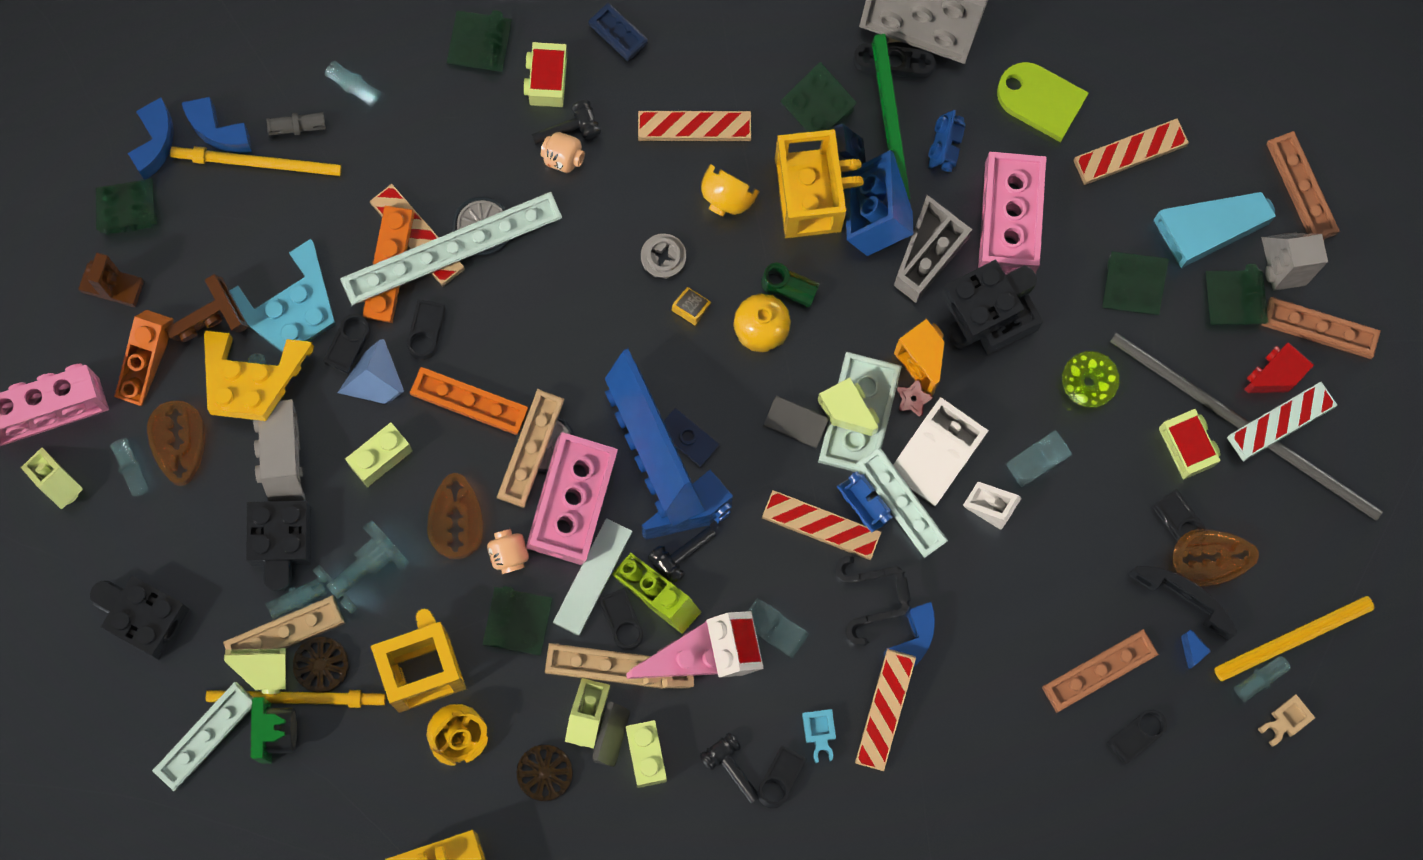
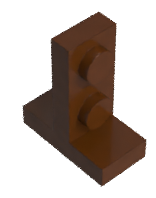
M96 252L94 261L91 260L86 265L78 290L81 293L136 307L144 280L141 277L120 272L108 255Z
M213 274L205 279L215 300L166 327L165 330L171 339L182 342L189 341L198 335V330L205 326L211 328L222 322L221 317L223 316L230 329L240 333L249 328L222 277Z

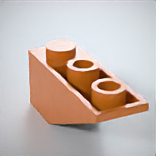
M149 310L134 316L114 397L139 406L143 405L167 347L169 335L165 328L173 324V318Z

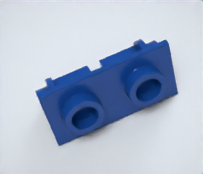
M956 110L941 115L936 121L935 140L928 154L930 158L928 168L930 169L942 165L941 169L943 171L952 172L953 168L957 165L960 148L951 145V143L960 144L962 142L966 124L963 117L955 115Z
M856 471L848 477V480L836 486L842 493L843 498L852 506L862 523L868 527L871 533L888 524V521L893 518L890 514L891 509L888 508L879 495L875 496L872 500L870 499L869 495L875 489L865 478L864 474L860 475Z

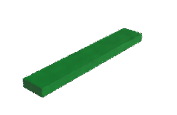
M878 34L873 39L872 48L888 151L891 150L895 155L910 201L886 35Z

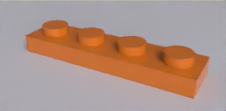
M384 206L373 265L407 251L415 213L413 210ZM400 286L365 301L363 317L365 319L393 323Z
M420 367L410 391L411 396L514 435L518 434L529 411L527 406Z

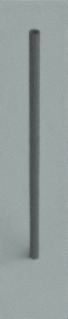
M1117 332L1110 341L1240 429L1250 423ZM1279 441L1268 447L1271 451L1377 521L1381 516L1382 510Z

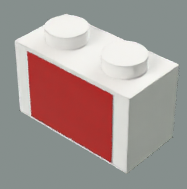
M751 611L728 612L707 619L718 677L743 676L764 669Z

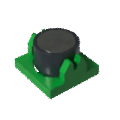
M253 697L250 757L261 764L272 763V753H294L297 742L295 708H273V703L264 697Z

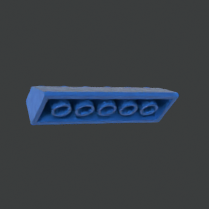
M629 349L623 350L605 377L609 387L605 394L611 406L617 405L619 409L614 414L622 429L627 427L629 431L624 436L631 451L635 449L638 451L639 455L634 457L641 473L647 471L649 478L644 481L651 495L657 494L659 498L654 503L661 518L668 517L672 526H675L705 510Z

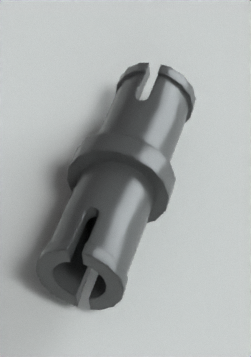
M296 112L292 113V116L266 118L269 136L294 133L296 136L300 135V132L326 130L323 112L298 115Z

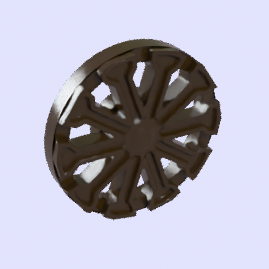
M316 637L302 643L295 652L293 659V673L297 681L304 688L312 692H329L336 689L345 680L349 670V659L345 649L337 641L327 637ZM326 642L330 643V647L324 654V644ZM314 643H318L317 654L311 647ZM336 649H339L340 654L337 655V656L331 657V655L333 654V652H334ZM304 650H307L312 658L302 656L301 654ZM340 661L344 663L343 667L334 666V663ZM299 662H304V663L309 664V665L304 666V667H302V668H298V663H299ZM311 671L305 680L301 678L302 674ZM333 671L339 673L340 677L338 679H334V677L331 675V672ZM317 676V685L315 687L311 686V682ZM324 677L330 682L328 687L323 685Z
M538 745L529 749L519 760L516 771L520 788L527 796L538 801H551L562 796L569 788L573 777V769L568 756L562 750L552 745ZM541 750L547 751L545 761L541 757ZM553 753H558L559 757L551 763ZM534 754L538 764L529 760L528 757ZM566 762V768L556 769L559 764ZM526 764L533 770L523 771L522 766ZM567 775V780L562 781L556 776ZM524 777H534L527 784H524L522 781ZM553 782L561 787L560 791H554ZM538 783L537 791L533 794L530 788ZM544 785L547 786L549 791L548 796L542 795Z

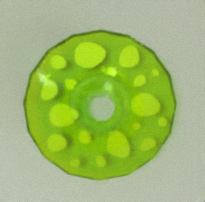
M1085 351L1076 354L1067 362L1062 373V384L1066 394L1075 403L1084 407H1098L1106 404L1115 396L1119 387V373L1116 365L1108 356L1099 352ZM1086 377L1092 378L1094 385H1086L1084 379Z

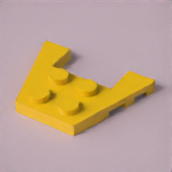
M205 331L207 410L211 415L266 421L285 394V387L293 376L296 377L302 369L300 365L306 356L310 357L314 350L312 342L287 339L278 366L227 360L233 341L230 333Z

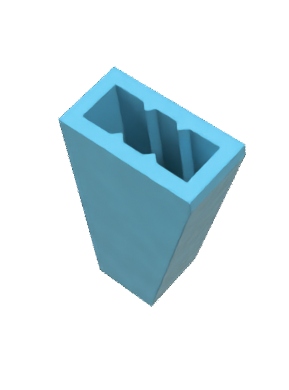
M1262 192L1163 209L1158 212L1154 222L1180 268H1183L1269 225L1276 215L1274 214L1275 208L1271 200L1265 198Z

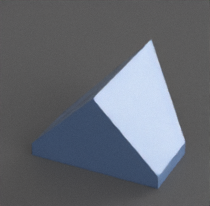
M384 339L379 340L364 352L337 393L387 404L404 392Z

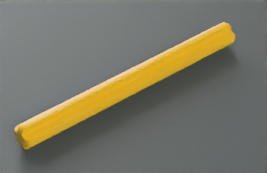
M1369 596L1358 599L1215 667V674L1220 681H1225L1375 609L1374 603Z

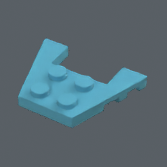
M311 239L289 252L305 277L255 309L252 307L239 286L230 290L248 326L282 353L287 339L310 342L336 325L315 245Z

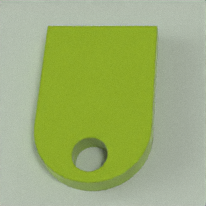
M1029 62L1017 63L1009 67L1001 76L997 88L999 103L1007 113L1059 142L1064 138L1089 94L1087 91L1045 68ZM1010 78H1015L1020 81L1021 88L1012 90L1008 88L1006 81Z

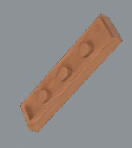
M1292 131L1268 140L1266 143L1307 234H1322L1323 240L1337 235L1340 230L1295 132Z
M1274 297L1268 299L1261 324L1274 330L1368 359L1374 357L1381 332L1378 329Z
M1143 629L1044 685L1042 689L1056 713L1159 654Z

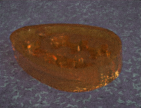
M183 401L165 402L158 406L149 417L147 423L149 445L163 473L172 483L182 486L192 480L199 468L205 445V424L202 416L192 405ZM175 408L179 413H182V415L177 416L178 424L183 427V429L178 431V436L182 441H185L183 444H180V449L178 450L170 445V443L175 442V435L169 431V429L174 428V422L168 415L172 414ZM179 457L182 467L187 469V472L182 473V478H178L176 474H173V471L178 469Z
M452 473L445 477L435 493L428 515L427 534L429 541L439 554L450 559H461L473 554L481 545L484 536L483 516L477 497L465 477L458 473ZM455 480L459 482V485L464 486L463 489L458 490L456 502H454L452 490L448 489V486H452ZM453 509H458L460 514H464L463 518L458 519L459 527L464 529L463 532L458 534L460 543H464V546L458 548V552H453L452 547H448V543H453V535L448 532V529L453 528V521L451 518H448V515L453 514Z
M1196 529L1186 533L1179 539L1173 552V563L1177 573L1198 586H1210L1230 581L1253 567L1259 558L1258 549L1250 542L1233 534L1213 529ZM1243 550L1249 551V556H1245L1244 561L1232 556L1233 554L1243 553ZM1216 551L1221 553V558H1218L1216 562L1204 559L1202 563L1190 560L1187 564L1182 561L1183 557H1187L1188 553L1193 556H1201L1202 552L1207 555H1215Z

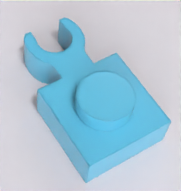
M832 709L802 713L806 743L815 742L814 762L819 763L818 752L826 751L829 755V762L832 761L833 751L828 746L829 740H836Z

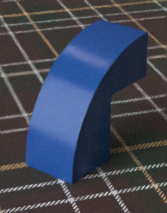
M161 97L136 111L151 135L152 140L132 150L128 155L144 180L150 178L161 168L170 153L173 143L174 130L172 118Z
M210 97L182 102L186 117L194 131L204 142L223 152L237 154L253 153L249 132L244 123L219 128L215 106Z
M931 602L912 608L908 612L907 617L915 639L888 648L916 656L914 667L926 654L933 638L935 617Z

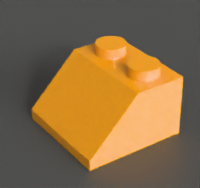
M925 319L898 340L894 354L914 380L920 379L922 388L927 393L934 395L940 381L944 340L942 338L944 335L935 323L931 325Z

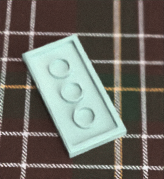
M846 352L838 383L850 377L853 384L858 383L865 394L864 403L868 409L872 407L879 418L880 423L877 424L879 428L876 434L869 436L834 426L828 421L818 463L854 472L858 471L863 474L856 463L877 447L882 448L902 368L901 365Z

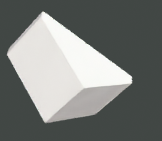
M977 482L963 506L1001 530L1020 502L1021 497Z

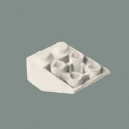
M940 397L893 466L913 492L933 506H936L989 430Z

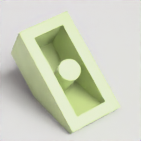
M44 448L37 451L21 467L35 485L61 510L66 505L74 502L78 494L83 490L74 478Z
M286 648L225 650L224 661L255 690H262L263 694H278L280 689H286Z
M584 678L581 679L570 713L565 742L594 749L610 690L609 684Z

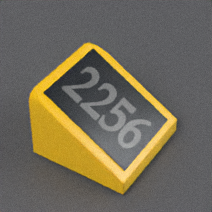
M687 287L672 305V311L696 326L711 304V301Z

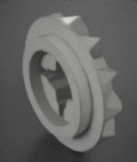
M654 235L644 243L641 249V262L644 269L652 274L654 278L661 277L667 279L677 275L685 266V247L673 235ZM669 247L668 257L672 260H665L659 266V257L655 254H662Z

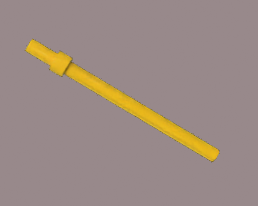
M172 146L170 149L171 158L188 159L198 164L215 162L341 176L342 166L337 164L210 151L206 147L194 146L193 149Z
M207 690L206 702H216L226 691ZM349 690V693L280 692L278 694L247 691L252 697H264L271 703L335 704L348 705L349 708H361L362 705H385L386 702L385 693H362V690Z

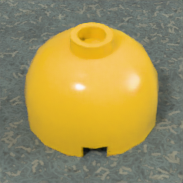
M710 164L701 182L703 197L710 203L708 209L722 217L726 212L737 215L748 210L760 191L754 188L752 193L749 192L750 186L721 169L718 174L713 172L715 166Z
M760 293L751 295L740 304L735 312L733 326L743 346L751 351L763 353L784 343L789 335L791 320L787 307L780 299L770 294Z
M449 704L440 708L434 713L427 727L426 736L433 755L441 763L450 766L457 765L456 762L463 760L466 763L473 761L482 753L488 742L486 735L487 726L483 718L472 707L463 704Z

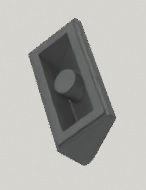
M775 396L763 426L817 448L829 419L779 396Z
M614 702L607 704L592 756L594 762L610 767L616 765L630 716L629 709Z

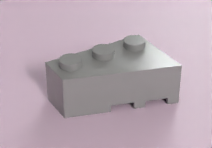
M928 195L926 196L914 229V234L911 237L894 283L897 289L915 303H917L968 241L972 232L970 227Z
M1291 232L1261 237L1267 261L1265 275L1267 281L1271 282L1273 291L1306 286L1328 263L1322 234Z
M292 399L279 401L266 421L253 420L255 433L259 432V440H254L256 458L260 457V465L255 466L257 483H262L268 501H306L300 484V477H303V469L299 464V450L301 448L297 412Z

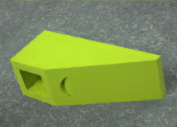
M631 552L612 573L613 577L681 634L685 632L701 613L700 609L687 594Z

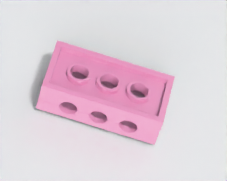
M989 152L985 162L978 268L996 259L1004 273L1025 265L1030 267L1036 274L1040 266L1046 170L1045 156ZM1008 184H1015L1019 189H1013ZM1007 211H1013L1017 216H1010ZM1005 238H1012L1016 244L1008 243Z
M74 364L65 368V372L55 375L54 373H47L37 377V381L28 384L23 382L9 386V390L0 393V446L108 411L109 407L99 377L87 365Z
M564 432L558 436L526 544L527 549L579 565L586 562L618 449ZM573 466H582L586 471V476H577L574 473ZM569 492L575 494L578 498V504H569L566 501L565 494ZM559 520H564L569 524V533H563L558 529L557 522Z

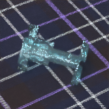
M372 520L362 527L371 539L354 553L357 559L335 579L332 580L320 565L312 570L323 583L327 580L330 581L326 587L337 599L341 596L344 597L340 602L351 615L358 610L345 594L351 587L369 572L374 576L390 561L400 571L409 564V561Z

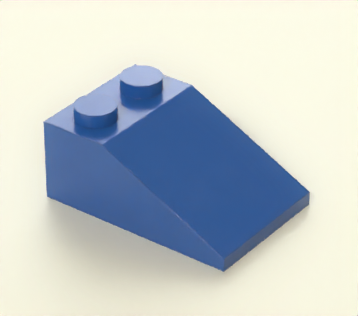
M891 150L861 164V168L845 172V177L861 176L864 184L859 187L845 189L848 242L866 256H869L914 234L913 211L895 155Z
M710 469L693 483L704 507V512L675 526H672L668 517L661 518L659 512H657L642 524V536L648 540L709 526L714 521L719 524L731 514L730 509L732 508L733 495Z

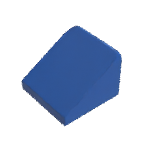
M1188 630L1181 636L1187 666L1190 669L1210 653V649L1192 630Z

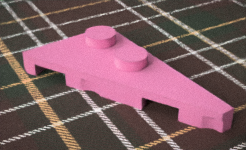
M707 620L697 628L684 634L678 640L665 646L650 658L629 670L630 672L626 673L627 679L718 674Z

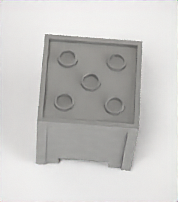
M866 0L859 27L878 34H885L886 37L965 64L988 0Z

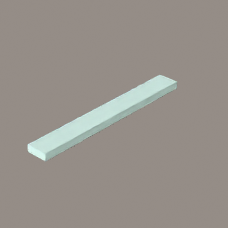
M549 192L344 276L340 280L351 305H355L562 219V215L552 192Z

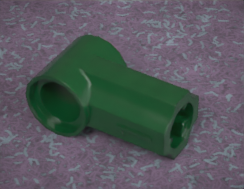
M777 262L767 266L761 279V286L768 294H779L807 307L811 306L820 284L789 271L785 265ZM770 274H777L781 277L782 282L774 284L769 280L768 276Z

